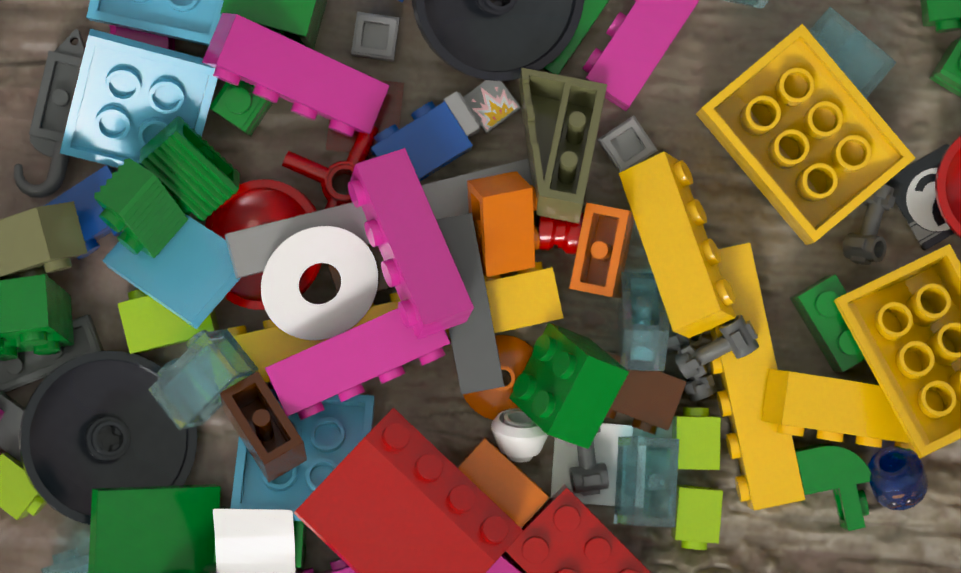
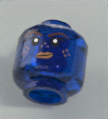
M889 446L879 450L870 459L867 465L871 472L869 484L875 499L883 507L891 510H906L915 507L923 500L928 490V478L921 458L919 459L916 452L898 446Z

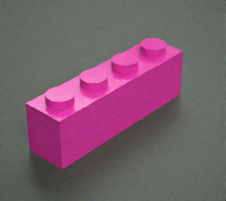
M634 0L636 3L626 16L619 12L608 28L606 34L611 36L612 39L604 51L596 47L582 69L589 73L585 80L607 84L605 98L624 111H627L700 0Z
M222 13L202 63L216 68L213 74L214 77L238 86L240 80L255 86L252 94L273 103H277L279 97L293 103L291 107L292 112L311 120H315L318 114L331 120L328 128L349 137L353 136L354 131L371 133L390 86L238 14Z
M403 148L355 164L351 181L348 182L349 195L356 208L362 207L367 221L364 223L367 238L372 247L378 246L384 259L381 262L382 273L388 286H395L401 302L398 303V309L404 325L407 328L412 327L416 338L420 339L467 322L474 306L406 149Z
M397 308L274 363L265 369L287 417L297 413L300 420H303L325 410L322 401L338 394L340 401L343 402L365 392L362 383L378 376L381 384L405 374L406 372L402 365L419 358L423 366L445 356L446 353L443 347L451 344L445 330L417 339L413 328H407L404 325Z

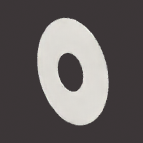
M317 226L302 230L282 242L272 253L264 268L261 280V297L264 308L272 322L291 336L305 340L332 338L356 325L371 307L378 287L377 264L374 255L366 243L348 230L334 226ZM318 263H327L334 266L341 276L339 292L332 300L323 304H313L306 301L299 290V281L304 271Z

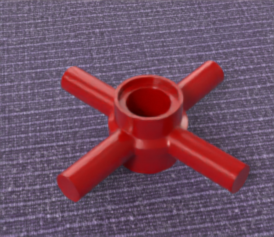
M373 126L370 134L359 132L346 161H339L329 167H325L288 151L283 160L282 167L321 183L322 192L328 200L324 209L352 203L349 194L342 195L333 189V181L343 174L352 176L355 164L365 161L379 129Z

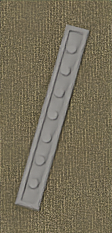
M524 159L421 186L435 218L441 219L469 213L467 180L517 171L530 185H532L529 160ZM352 202L227 233L225 239L236 279L263 272L270 256L282 242L295 233L317 226L339 227L354 233L366 245H370L364 227L367 219L362 207L356 208Z

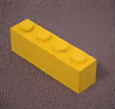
M664 151L620 172L619 176L673 332L691 338L735 319L736 316L731 305L736 301L735 295L727 279H722L717 265L721 262V256L714 241L711 238L708 239L703 226V224L707 223L706 213L701 203L694 199L689 185L693 184V177L687 164L683 160L679 161Z
M769 369L762 421L778 424L777 433L803 437L805 428L817 430L816 438L843 442L844 434L856 435L855 444L882 448V441L890 440L894 441V450L916 453L880 385Z

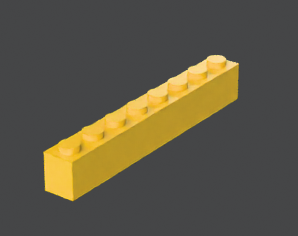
M542 261L535 262V267L517 271L518 275L501 278L500 275L490 277L484 275L494 333L564 319L553 267L543 269ZM398 293L389 294L391 302L379 305L372 303L364 317L352 328L397 309L398 303L401 302ZM271 319L262 321L263 330L247 333L246 325L220 330L221 339L212 340L211 346L221 392L257 371L266 383L271 382L266 372V367L328 339L305 340L296 338L278 328ZM448 328V329H445V331H446V333H447V335H448V338H449V340H450V342H451L450 333H449V328Z

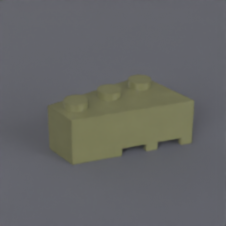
M521 67L519 95L531 181L536 191V215L579 223L607 84Z
M74 201L35 207L0 220V280L42 274L47 275V273L62 271L72 267L71 259L88 253Z

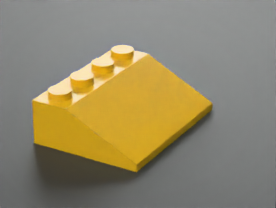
M803 24L797 27L696 113L699 119L805 245L819 240L915 159V156Z
M948 244L834 300L919 459L961 439V263L951 245Z

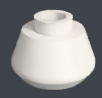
M520 408L502 411L491 423V430L499 451L514 462L530 461L533 456L541 452L548 437Z

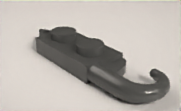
M75 29L55 51L48 52L29 131L30 142L33 147L43 155L52 158L47 178L41 184H31L23 175V166L21 164L14 166L13 176L17 187L22 193L30 197L43 198L52 195L61 187L65 179L70 156L61 154L60 149L85 51L83 38L78 29ZM74 39H78L77 45H72Z

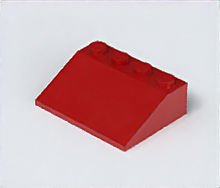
M394 407L294 512L310 530L356 573H486L524 531Z

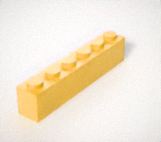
M751 243L718 249L721 262L717 265L722 279H727L735 295L736 301L731 304L735 316L742 315L746 322H751L758 334L756 340L759 344L755 351L745 357L736 359L733 352L730 351L709 362L713 375L720 374L723 390L717 392V400L721 416H729L732 433L726 434V443L731 460L738 458L741 476L735 477V485L740 502L747 501L748 507L754 511L805 500L792 435L777 433L778 424L762 421L769 369H778ZM719 326L705 331L711 332L712 341L722 336Z

